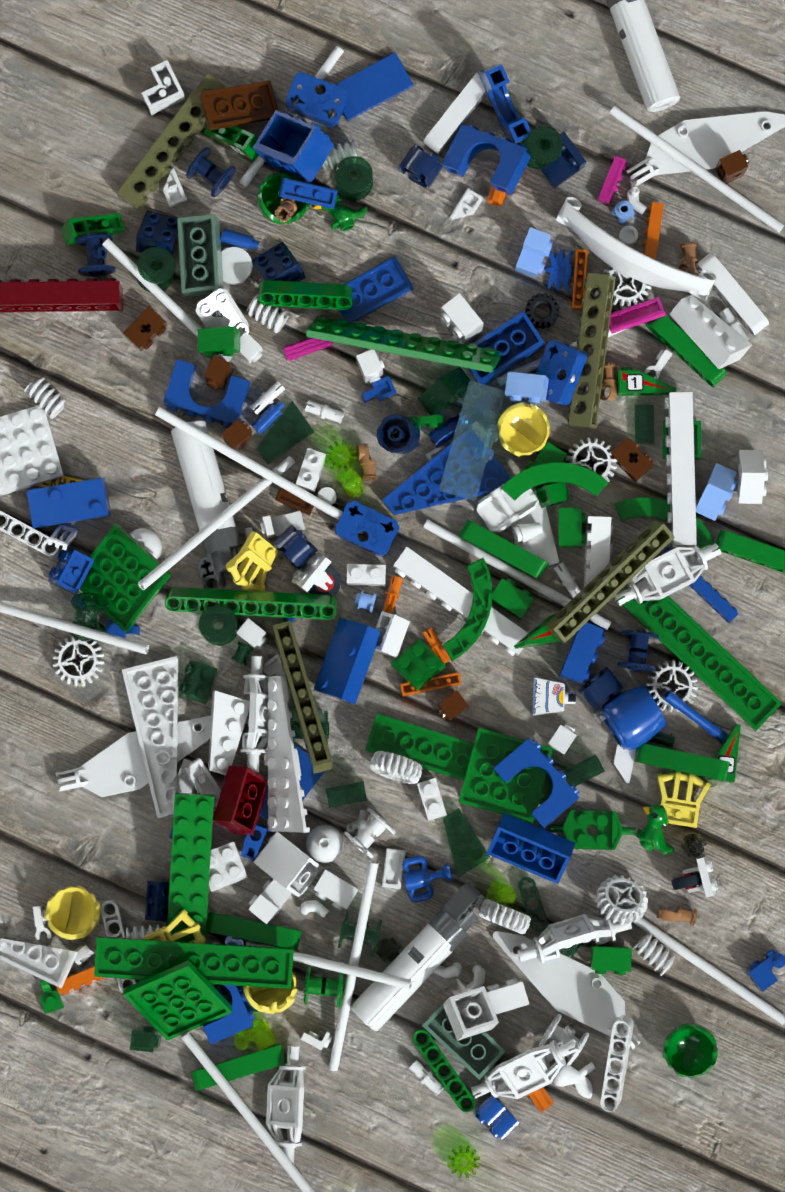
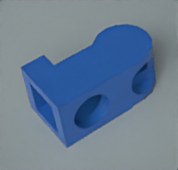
M256 823L253 835L246 836L240 856L255 861L267 834V826Z

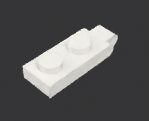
M197 758L183 768L199 794L214 795L213 809H216L221 789L202 760Z

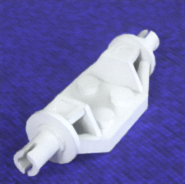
M715 543L702 551L697 546L692 548L676 547L651 560L628 582V589L614 596L615 601L618 600L617 604L621 606L632 599H635L639 604L643 603V601L661 600L694 583L703 570L708 569L707 561L721 555L720 549L716 550L718 545ZM694 554L693 556H690V557H687V558L684 557V556H687V555Z
M251 656V673L243 675V679H245L244 695H250L249 733H242V749H240V753L248 755L247 767L259 773V755L267 754L266 748L268 747V676L262 674L263 657ZM259 682H260V684H261L262 689H263L264 692H261V688H260ZM259 737H262L258 747L256 748Z
M583 914L548 925L538 938H533V946L517 950L520 962L537 957L540 963L543 964L546 960L560 957L559 949L570 948L581 942L586 943L593 939L597 946L609 941L615 942L616 933L632 929L631 924L628 926L626 923L620 925L619 921L613 924L610 919L606 920V916L602 919ZM550 939V942H549V943H547L546 945H544L543 947H541L544 943H546V942Z
M572 1039L559 1046L555 1040H552L548 1045L532 1048L497 1065L490 1072L487 1071L484 1075L485 1082L471 1087L472 1094L475 1095L476 1099L489 1092L495 1098L502 1096L519 1099L552 1083L561 1067L566 1064L565 1056L579 1051L578 1043L575 1039ZM555 1059L556 1062L550 1067L549 1062ZM506 1083L508 1087L499 1088V1084Z
M287 1046V1063L279 1066V1070L268 1084L266 1125L278 1146L283 1147V1152L294 1165V1149L297 1146H302L303 1143L300 1142L304 1101L303 1070H306V1066L298 1064L300 1046ZM291 1071L289 1082H282L286 1072ZM280 1128L287 1129L288 1140L284 1141Z

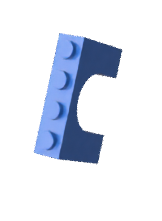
M494 64L477 72L505 137L511 143H517L532 136L533 134L526 118L518 114L510 99L506 84L510 81L503 65Z
M461 125L442 165L447 172L464 177L472 159L479 152L487 149L500 152V162L490 183L495 190L512 196L532 155L527 150L528 147L522 143L514 144L505 137H495L489 131L481 132L473 125Z
M176 360L163 401L168 410L173 412L181 410L185 412V415L196 418V415L204 417L203 420L210 423L218 421L222 423L221 426L229 428L237 419L240 420L251 385L250 381L231 376L226 395L219 404L212 407L200 406L190 396V387L196 371L195 364Z
M529 738L495 766L493 770L504 783H507L517 773L527 767L541 768L549 775L552 782L551 794L545 802L530 813L540 826L545 828L579 799L577 794L580 792L573 784L569 786L565 781L566 775L560 769L556 770L552 765L554 761L548 754L544 756L540 751L542 748L535 739L531 741Z
M224 985L232 996V1013L203 1025L210 1045L254 1026L253 1019H255V1015L252 1009H248L245 1004L247 999L244 991H239L236 985Z

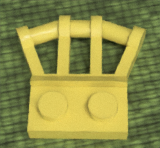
M251 531L240 552L225 567L231 573L233 582L241 585L244 591L265 592L266 574L272 569L271 565L279 551L258 533ZM243 560L242 564L237 570L238 564ZM253 563L252 567L250 568L248 574L245 577L246 572L248 571L250 565ZM256 575H257L256 583L253 584L252 582L254 581V579H255V577H256Z
M680 771L656 774L661 792L660 803L666 808L668 824L697 828L700 803L712 783L706 782L694 774H685ZM674 780L672 798H667L664 782ZM680 780L688 782L685 800L677 799ZM693 783L702 788L695 802H691Z
M185 909L169 925L144 935V938L148 940L175 941L193 933L195 939L189 942L205 943L206 941L205 936L199 930L201 928L199 923H196L188 916V912ZM181 920L189 926L186 929L171 934V930Z

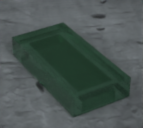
M635 405V441L637 444H654V405Z

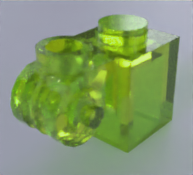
M353 467L336 477L348 498L353 496L355 499L364 493L365 485Z
M492 880L485 898L508 906V903H514L517 893L514 892L513 887Z
M261 1019L253 1023V1028L247 1031L242 1030L235 1034V1046L239 1050L247 1049L249 1041H254L259 1051L278 1042L268 1020L263 1022Z

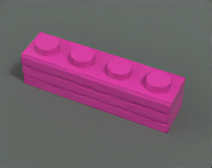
M615 156L597 202L607 206L609 203H612L614 199L612 195L618 189L617 183L618 181L621 182L623 177L621 174L622 170L625 171L627 167L625 159Z
M308 337L305 341L300 340L294 345H286L283 350L287 361H291L330 347L332 342Z

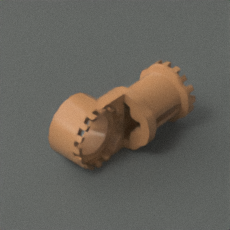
M282 197L280 206L275 211V217L278 220L280 219V222H288L297 212L296 201Z
M689 242L686 245L685 243L680 244L683 260H681L678 268L684 272H687L686 269H688V273L694 275L696 273L695 263H698L695 252L697 244L695 242Z
M615 363L604 365L600 399L603 401H612L617 395L616 384L618 380L615 375V368L617 367ZM606 388H609L610 394L608 397H605L604 394Z
M368 443L357 444L356 458L359 461V465L362 466L361 481H368V479L369 481L378 480V477L375 476L376 460H369Z
M678 905L676 912H671V910L668 911L667 909L665 911V909L659 907L656 918L671 922L683 921L690 923V926H694L698 909L689 910L682 908V905Z

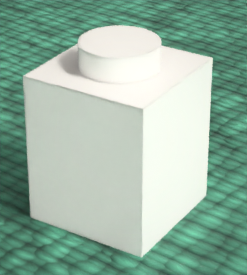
M245 332L240 337L239 354L249 364L252 361H258L263 355L261 353L263 349Z
M249 618L236 633L254 649L257 646L261 647L267 640L265 637L267 633Z
M567 724L564 727L560 725L547 745L561 755H564L577 736L574 734L575 730Z

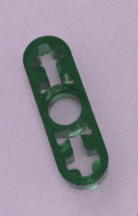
M524 877L519 881L518 889L526 914L531 918L530 926L537 932L544 931L547 928L548 921L536 883L532 878ZM525 880L528 883H532L530 891L531 893L535 891L536 896L532 895L526 899L524 898V894H528L527 890L521 887L524 885ZM532 898L538 901V908L535 910H530L527 906V902ZM541 910L542 914H538L540 920H544L542 928L534 926L533 923L536 922L535 915L531 917L530 913H536Z

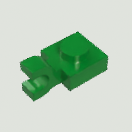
M441 415L409 417L416 421L419 430L422 428V425H426L427 428H438V424H444V416Z
M41 980L40 983L44 994L39 995L44 1013L47 1014L64 1008L58 990H53L51 983Z

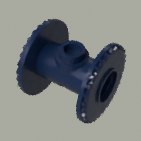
M205 147L190 164L186 177L191 179L198 173L205 182L214 185L211 196L217 197L231 181L236 168L232 165L226 171H223L208 160L211 149Z
M87 234L75 239L77 245L86 246L87 266L78 269L79 275L98 277L115 272L114 266L105 265L104 259L106 258L107 251L102 245L108 238L113 241L111 235Z
M623 630L621 635L631 637L628 662H618L617 666L636 671H655L654 666L646 665L649 639H659V635L645 631Z

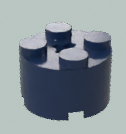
M414 144L398 168L403 174L407 172L410 176L409 179L417 185L430 188L443 166L438 162L439 158L435 154L429 153L428 155L420 146Z
M393 414L382 420L377 429V440L380 446L389 452L407 454L419 445L420 430L413 419Z
M293 525L288 527L272 542L286 559L293 562L292 565L298 570L318 551L312 543L305 539V535Z
M605 667L577 691L595 711L624 687L611 670Z

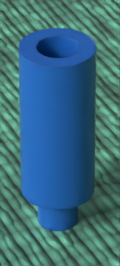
M224 228L221 236V242L248 250L251 247L258 249L260 243L253 240V236Z
M281 401L276 405L271 404L251 426L261 435L282 414L281 410L285 405Z

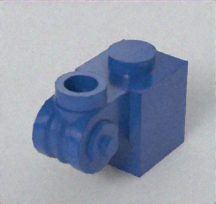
M774 949L764 955L766 958L763 961L759 962L756 960L748 966L750 969L747 971V974L762 992L778 981L772 972V968H782L785 965V956L777 953Z

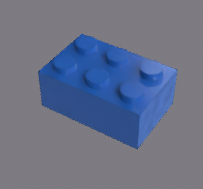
M587 622L577 631L559 674L560 678L577 685H581L583 682L586 683L591 673L588 670L589 665H593L598 656V653L595 652L597 646L600 647L605 639L604 629Z

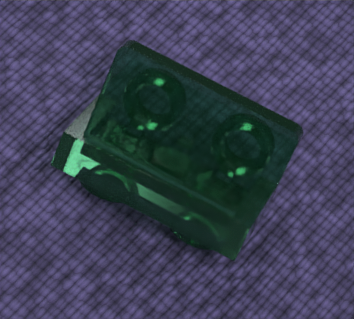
M190 660L189 664L185 667L184 680L179 686V697L206 705L218 668Z

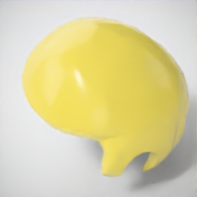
M525 402L509 406L501 414L497 424V435L502 447L518 457L523 455L530 456L534 452L541 450L545 446L550 434V423L546 413L538 406Z
M68 886L63 890L59 889L49 899L45 911V918L48 920L49 928L56 935L67 940H78L86 937L94 930L101 917L100 902L96 900L93 893H89L81 886Z
M292 972L291 989L243 986L244 995L248 1003L260 1012L269 1014L282 1012L295 1001V995L298 990L296 988V975Z

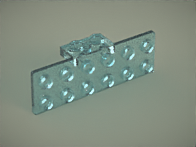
M469 381L439 491L473 501L476 500L485 465L488 463V460L492 461L495 450L491 449L493 442H497L500 431H497V423L505 398V390Z

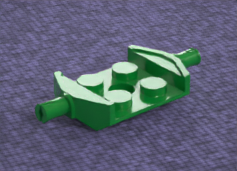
M570 810L564 824L549 825V828H555V830L549 829V832L561 833L565 839L575 842L574 849L615 850L621 836L636 835V832H630L636 831V827L622 826L616 811ZM591 824L597 827V833L594 836H590L587 833V827Z

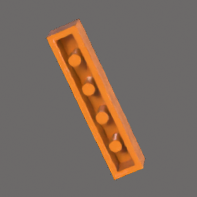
M652 202L648 207L650 216L647 217L646 221L648 228L645 229V235L647 237L643 242L645 251H642V254L656 260L664 204Z
M576 249L571 310L583 311L582 299L585 297L584 281L586 279L588 250Z
M457 672L433 677L418 691L409 683L400 684L402 696L404 697L458 686L462 683L460 673Z
M94 966L66 978L63 987L59 988L56 986L59 994L65 995L70 993L69 990L71 989L75 991L81 988L80 985L85 984L87 986L92 984V980L96 979L99 981L103 977H94Z

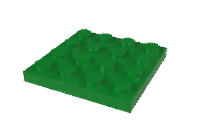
M114 524L90 556L94 562L79 590L124 632H128L172 573L169 570L166 571L149 587L142 590L138 582L161 563L119 524Z
M478 728L458 803L501 815L506 813L520 820L533 823L534 817L530 813L538 807L547 773L538 767H527L522 769L507 783H504L493 768L526 740ZM540 745L542 747L540 749L544 756L548 754L551 758L553 748Z
M189 960L123 989V996L167 1041L232 1013L233 1009L229 1002Z

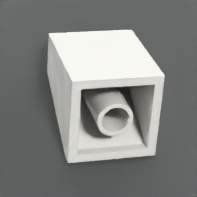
M278 832L270 837L266 847L258 853L253 862L299 898L323 869L320 864Z

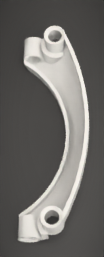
M573 197L566 198L556 217V221L572 229L582 242L605 263L640 282L663 289L689 292L706 301L716 281L714 273L709 270H702L699 276L690 274L632 249L579 212L582 206L579 200Z

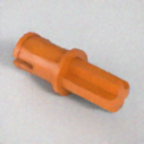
M391 576L389 588L385 592L386 599L382 609L383 612L393 613L396 600L400 597L399 590L403 581L402 578Z
M431 627L428 631H424L422 634L429 643L430 649L444 663L449 662L450 657L442 645L443 641L439 640L434 628Z

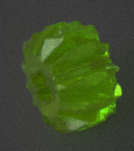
M342 440L341 446L338 445L337 441H334L335 448L329 445L328 449L331 452H325L327 457H331L326 460V463H333L330 467L331 470L338 466V473L341 472V467H344L345 472H348L347 465L352 468L355 466L351 461H357V457L352 456L357 451L356 449L350 450L352 448L351 443L345 447V440ZM345 453L346 459L341 458L340 460H338L337 454Z
M459 1145L460 1152L453 1148L452 1152L455 1157L448 1155V1159L454 1162H450L447 1165L448 1167L455 1166L451 1171L452 1174L459 1171L458 1178H461L462 1173H465V1177L468 1179L469 1171L473 1175L476 1174L473 1167L480 1168V1164L474 1163L480 1160V1156L473 1157L477 1151L474 1149L469 1153V1145L466 1146L465 1151H463L462 1145ZM461 1157H465L466 1160L469 1159V1162L466 1163L467 1166L459 1165L458 1162L461 1161Z

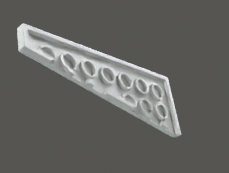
M177 656L122 669L157 819L174 815L175 793H177Z
M268 676V831L308 833L310 828L306 827L305 822L307 809H303L302 797L305 795L299 783L301 780V769L298 750L294 748L292 738L295 737V731L291 730L290 725L292 712H290L287 705L289 702L286 676Z

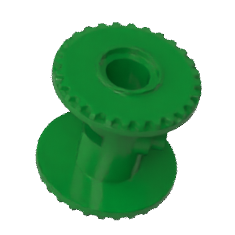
M307 966L303 992L304 1004H308V996L313 994L337 997L336 1007H340L343 996L344 973L339 974V979L311 976V966Z

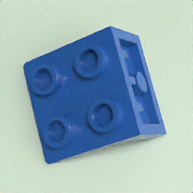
M67 548L66 551H60L57 557L59 561L55 567L51 568L48 577H50L48 581L77 594L94 560L75 549Z

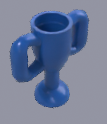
M417 855L403 860L404 880L409 899L412 902L417 903L432 898L434 892L430 884L431 880L444 877L445 880L452 881L449 863H445L442 870L429 872L427 871V860L424 856ZM422 863L419 870L411 871L408 865ZM425 887L428 891L427 893L414 895L415 889Z

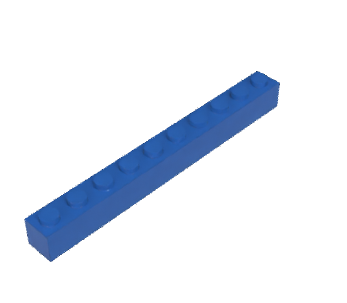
M667 545L657 555H663L673 550V548L670 549ZM701 575L694 583L689 585L727 623H730L739 614L738 610L734 606L731 607L729 601L722 598L717 590H713L711 588L712 585L707 581L705 582Z

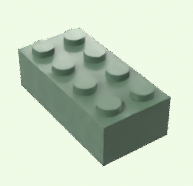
M215 214L177 218L182 293L186 297L210 295L217 288L224 289L219 218Z
M448 996L426 1019L422 1026L480 1080L506 1050L487 1032L457 1041L443 1006L449 998Z

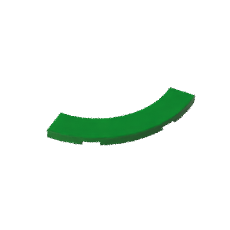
M545 463L516 474L501 489L515 501L524 492L537 485L549 482H565L577 485L596 497L609 482L594 471L582 466L569 463Z
M632 498L614 504L621 522L639 517H654L667 522V513L671 512L670 504H667L666 500L658 498ZM696 517V546L701 550L714 544L715 541L705 525Z
M484 558L466 566L472 581L473 601L470 614L461 630L443 644L451 661L463 655L477 641L490 615L492 583Z

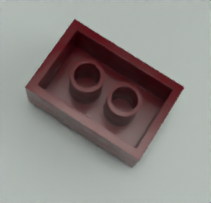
M229 766L214 812L213 821L234 834L253 835L268 780L248 767Z

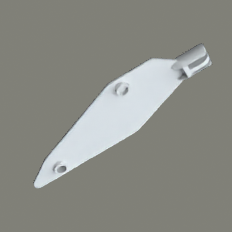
M764 111L684 120L658 136L705 170L714 169L719 159L738 150L743 152L784 128L785 114ZM764 124L769 126L768 130L763 127ZM652 143L650 144L646 159L626 170L627 174H630L643 166L641 170L630 176L631 181L647 173L646 176L634 183L635 187L656 175L690 172L689 169Z
M211 715L178 722L177 762L210 739ZM201 725L202 729L200 731H196L195 726ZM136 731L127 733L79 768L56 773V777L75 774V776L57 780V784L76 781L75 784L59 787V792L83 787L100 797L139 790L149 783Z
M500 931L493 933V939L556 1011L611 1037L613 1024L620 1016L625 1015V1001L601 974H595V970H591L590 967L559 953L560 957L546 960L543 964L540 963L537 957L520 962L518 954L513 952V948L525 949L533 946L534 941L517 934ZM619 1023L621 1029L627 1030V1026L624 1023ZM632 1032L631 1039L639 1045L641 1043L640 1040ZM631 1041L630 1049L633 1050L635 1045ZM616 1042L620 1048H624L621 1042Z

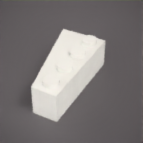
M693 295L681 299L669 314L718 369L740 360L752 346L750 342Z
M588 516L586 520L584 587L610 562V555L613 553V544H610L611 536H613L611 517Z
M215 690L212 691L208 770L226 775L228 767L232 766L250 708L249 701Z

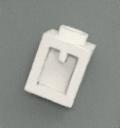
M309 1031V1033L304 1032L301 1040L322 1050L323 1047H328L332 1038L329 1037L331 1032L327 1031L321 1041L319 1040L320 1035Z

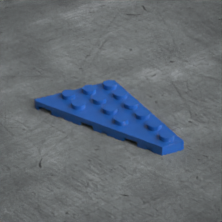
M469 428L382 501L393 515L490 494L512 477L475 432Z

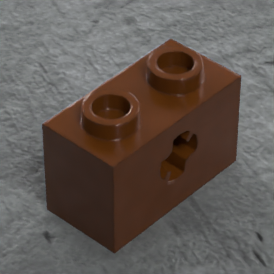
M738 150L719 159L715 170L720 180L728 184L744 176L749 161L747 156Z
M148 306L123 334L141 352L143 349L147 350L153 344L152 340L157 335L161 336L166 331L167 323L157 312ZM144 327L147 328V329L149 328V329H150V332H149V333L144 332V331H143V328H144Z
M214 355L204 373L206 383H208L207 386L214 390H218V388L223 390L233 372L232 364Z
M238 419L221 434L223 441L238 452L253 439L251 427L245 421L241 423Z
M626 438L611 452V458H615L617 460L616 464L636 483L653 467L651 463L653 460L647 453L643 454L638 449L640 446L636 441ZM629 455H631V457H633V455L637 457L635 460L636 463H634V461L632 463L629 462Z
M455 691L438 704L439 709L437 712L443 720L448 719L450 722L465 711L469 705L460 693Z

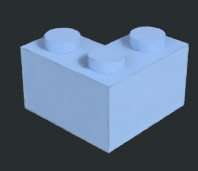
M531 227L529 228L515 271L534 278L537 277L538 273L542 274L545 263H542L544 256H549L553 244L550 241V234Z
M508 372L505 395L514 404L521 402L528 404H539L540 401L546 402L549 379L545 375Z
M718 463L715 464L696 505V513L714 521L718 514H723L726 508L724 503L725 501H730L737 484V480H735L736 471Z

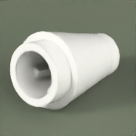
M540 523L516 525L512 529L514 539L517 543H524L542 534Z

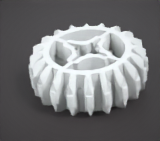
M608 265L610 270H604V274L615 275L619 283L614 290L613 306H616L618 302L620 303L619 308L622 309L624 304H626V307H630L631 303L636 305L638 304L637 300L642 303L644 302L643 297L648 298L649 293L646 291H651L652 287L641 282V290L638 292L634 285L635 279L619 272L610 265ZM631 280L629 286L625 285L621 288L623 282ZM622 292H627V293H629L630 295H633V296H632V297H622V296H620V294H621Z
M590 437L586 440L587 444L582 439L579 440L580 447L574 443L573 448L576 451L569 449L568 453L572 456H566V460L571 462L569 464L585 467L595 473L597 467L607 465L606 471L600 476L609 482L610 480L607 476H614V473L610 470L617 469L615 465H611L617 462L615 458H611V452L608 453L611 446L608 445L604 448V440L601 441L600 445L597 444L598 438H595L594 442L591 443ZM587 449L586 459L576 462V456L581 451ZM593 449L600 451L605 459L596 457ZM590 457L596 462L593 469L586 464Z
M72 635L71 642L67 637L64 638L67 643L66 645L59 642L58 645L62 647L61 651L58 649L54 650L59 656L52 657L53 660H58V663H54L53 667L60 668L55 673L57 675L63 673L60 677L62 681L68 677L67 684L70 685L72 680H74V686H78L79 681H81L82 686H85V679L92 683V675L96 679L99 677L95 673L96 670L99 672L103 671L98 665L105 664L104 661L99 660V658L104 657V654L97 653L102 648L101 646L94 648L97 644L95 640L89 644L91 638L86 637L85 641H83V636L79 635L77 640L76 636ZM78 645L87 646L93 654L82 655ZM73 647L72 656L63 661L67 650ZM77 654L80 658H84L83 661H80V667L77 663H73L74 660H77ZM94 660L90 671L84 674L85 664ZM65 666H75L79 676L70 675L66 671Z
M675 660L671 661V666H669L667 661H664V668L658 664L657 668L659 671H651L655 675L654 677L651 675L647 676V679L652 681V683H646L647 687L652 688L648 691L650 694L653 693L654 696L652 697L657 700V706L660 703L663 704L661 707L662 711L668 706V712H672L673 707L660 697L657 688L666 692L671 690L666 686L670 684V681L678 687L673 689V693L687 690L682 698L684 702L692 704L693 701L689 696L696 697L692 690H697L698 686H692V683L697 682V679L691 680L690 678L694 675V672L689 674L686 672L689 670V666L681 669L682 662H679L676 667ZM670 671L667 682H657L663 672ZM676 672L685 678L687 684L677 681Z
M384 751L375 752L371 758L370 769L380 776L408 784L417 783L421 777L422 766L412 759Z
M614 875L612 879L608 877L600 884V888L596 892V902L598 903L597 908L601 909V915H607L606 920L611 918L613 919V924L619 921L620 925L626 923L629 926L632 922L636 923L643 917L644 912L647 910L648 898H646L647 892L642 891L643 886L637 885V880L632 882L630 877L625 879L623 875L619 878Z
M489 899L484 900L480 907L479 916L520 934H525L530 926L531 918L528 915Z

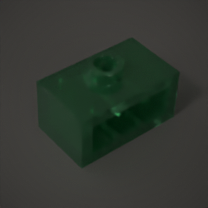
M142 1026V1029L135 1028L131 1034L130 1050L154 1052L161 1045V1035H158V1031L153 1030L154 1027Z

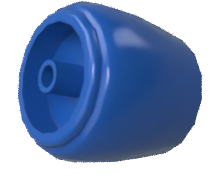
M644 685L610 698L609 701L602 705L600 710L601 715L606 717L604 721L609 731L623 750H633L641 746L666 726V721L659 707Z

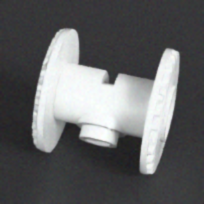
M367 807L366 810L373 817L369 821L362 820L358 824V833L354 837L347 831L344 834L360 851L372 859L374 856L367 849L375 841L373 837L375 835L379 837L386 828L393 835L396 832L378 813Z
M558 1014L546 1029L540 1040L539 1047L544 1046L547 1041L555 1040L558 1044L562 1045L575 1039L578 1043L579 1051L570 1054L566 1065L570 1066L583 1049L589 1033L585 1032L581 1039L575 1037L576 1031L573 1028L558 1026L562 1017L561 1014Z

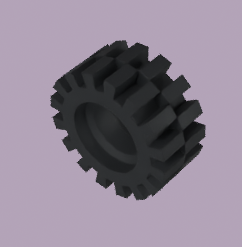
M537 293L536 296L533 295L528 300L525 314L535 328H550L558 319L560 307L552 295L548 296L547 293ZM540 304L548 306L550 310L549 315L545 318H540L535 314V308Z

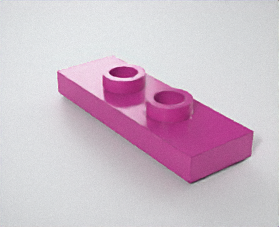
M657 297L611 313L609 326L611 334L666 316L660 298Z

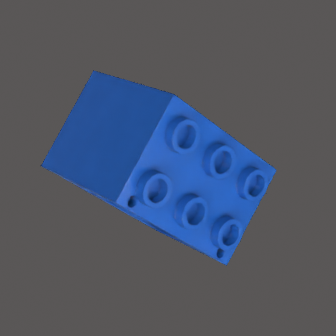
M276 110L252 149L270 167L287 174L296 175L299 179L311 184L333 149L334 144L329 140L330 137L320 131L321 127L313 122L309 124L301 117L296 119L286 111L282 113Z

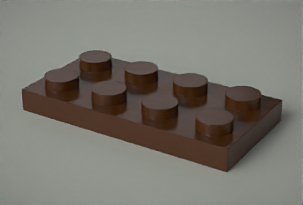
M270 80L205 91L199 94L208 131L267 121L271 119L276 110L279 111Z

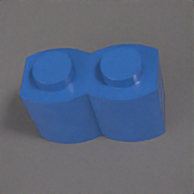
M492 1094L475 1110L478 1113L475 1117L483 1125L487 1123L491 1127L489 1131L496 1139L500 1137L503 1140L519 1124L517 1119Z

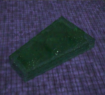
M292 401L256 449L268 465L312 435L314 430Z
M459 808L443 818L457 877L459 878L490 858V856L486 854V849Z

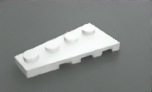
M0 939V960L59 988L63 987L78 953L76 951Z

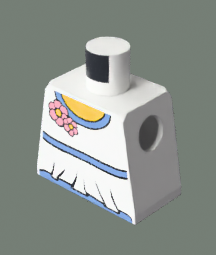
M539 678L533 679L532 716L563 712L564 704H576V692H565L564 683Z

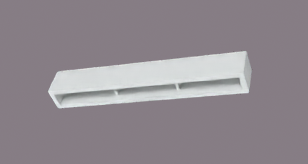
M670 392L668 398L664 400L665 409H668V417H665V428H668L669 436L665 437V445L669 447V455H666V466H669L670 474L666 475V483L670 485V493H667V504H670L671 512L667 513V522L671 523L670 532L675 537L671 541V547H693L697 545L693 392Z
M406 547L393 565L396 569L394 572L402 578L406 576L411 579L410 583L414 587L425 589L428 597L433 600L439 599L443 602L441 606L448 611L453 609L458 613L457 617L466 622L472 607L473 593ZM492 607L486 626L482 633L485 632L489 635L488 639L496 645L498 643L505 647L504 651L511 656L514 654L518 656L523 648L515 649L514 645L528 634Z

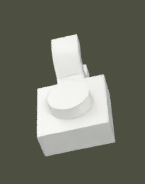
M669 347L665 351L661 350L655 358L658 360L657 364L650 365L644 373L648 374L650 370H655L656 375L654 378L658 379L661 370L674 351Z
M43 906L33 907L36 940L41 939L40 933L42 931L46 932L47 938H52L51 931L45 927V921L48 920L45 918L46 909H43Z

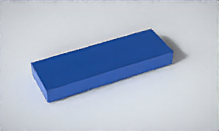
M282 178L278 197L334 209L338 190Z

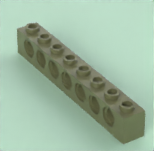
M208 73L119 189L117 192L119 198L136 210L146 204L148 201L147 196L150 192H155L159 186V180L168 175L172 163H176L180 159L181 151L184 147L190 146L196 132L199 133L204 127L205 116L199 94L205 91L226 88L225 85ZM194 110L201 111V114L197 117L191 115ZM182 125H189L188 131L180 130ZM173 139L179 141L176 146H170L169 142ZM161 154L167 155V159L165 161H159L157 160L158 156ZM150 169L156 170L153 176H147L146 173ZM138 184L145 186L142 191H136L135 187Z
M588 273L584 281L586 291L585 297L582 299L583 314L579 320L581 330L580 335L577 337V345L579 350L587 354V361L571 399V409L567 415L569 425L574 427L597 428L616 278L608 274ZM600 290V296L595 298V292ZM595 309H598V314H597V316H596V317H593V316H592L593 311H594ZM595 327V334L590 336L591 329ZM592 346L593 352L591 355H588V349ZM590 365L591 370L586 374L585 369ZM587 384L588 391L583 393V387ZM585 403L586 409L584 412H581L580 407Z
M653 521L560 610L545 627L556 640L566 643L675 538L664 523Z
M291 620L272 625L274 640L287 679L313 774L332 769L331 755Z

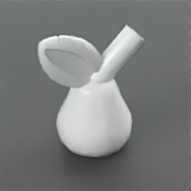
M592 1062L579 1071L571 1065L565 1064V1066L561 1067L552 1083L558 1087L575 1084L578 1093L584 1098L590 1099L593 1094V1087L586 1075L596 1068Z

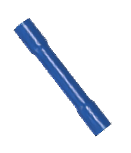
M668 690L663 695V700L705 729L708 734L720 743L726 740L728 734L687 705L671 690Z

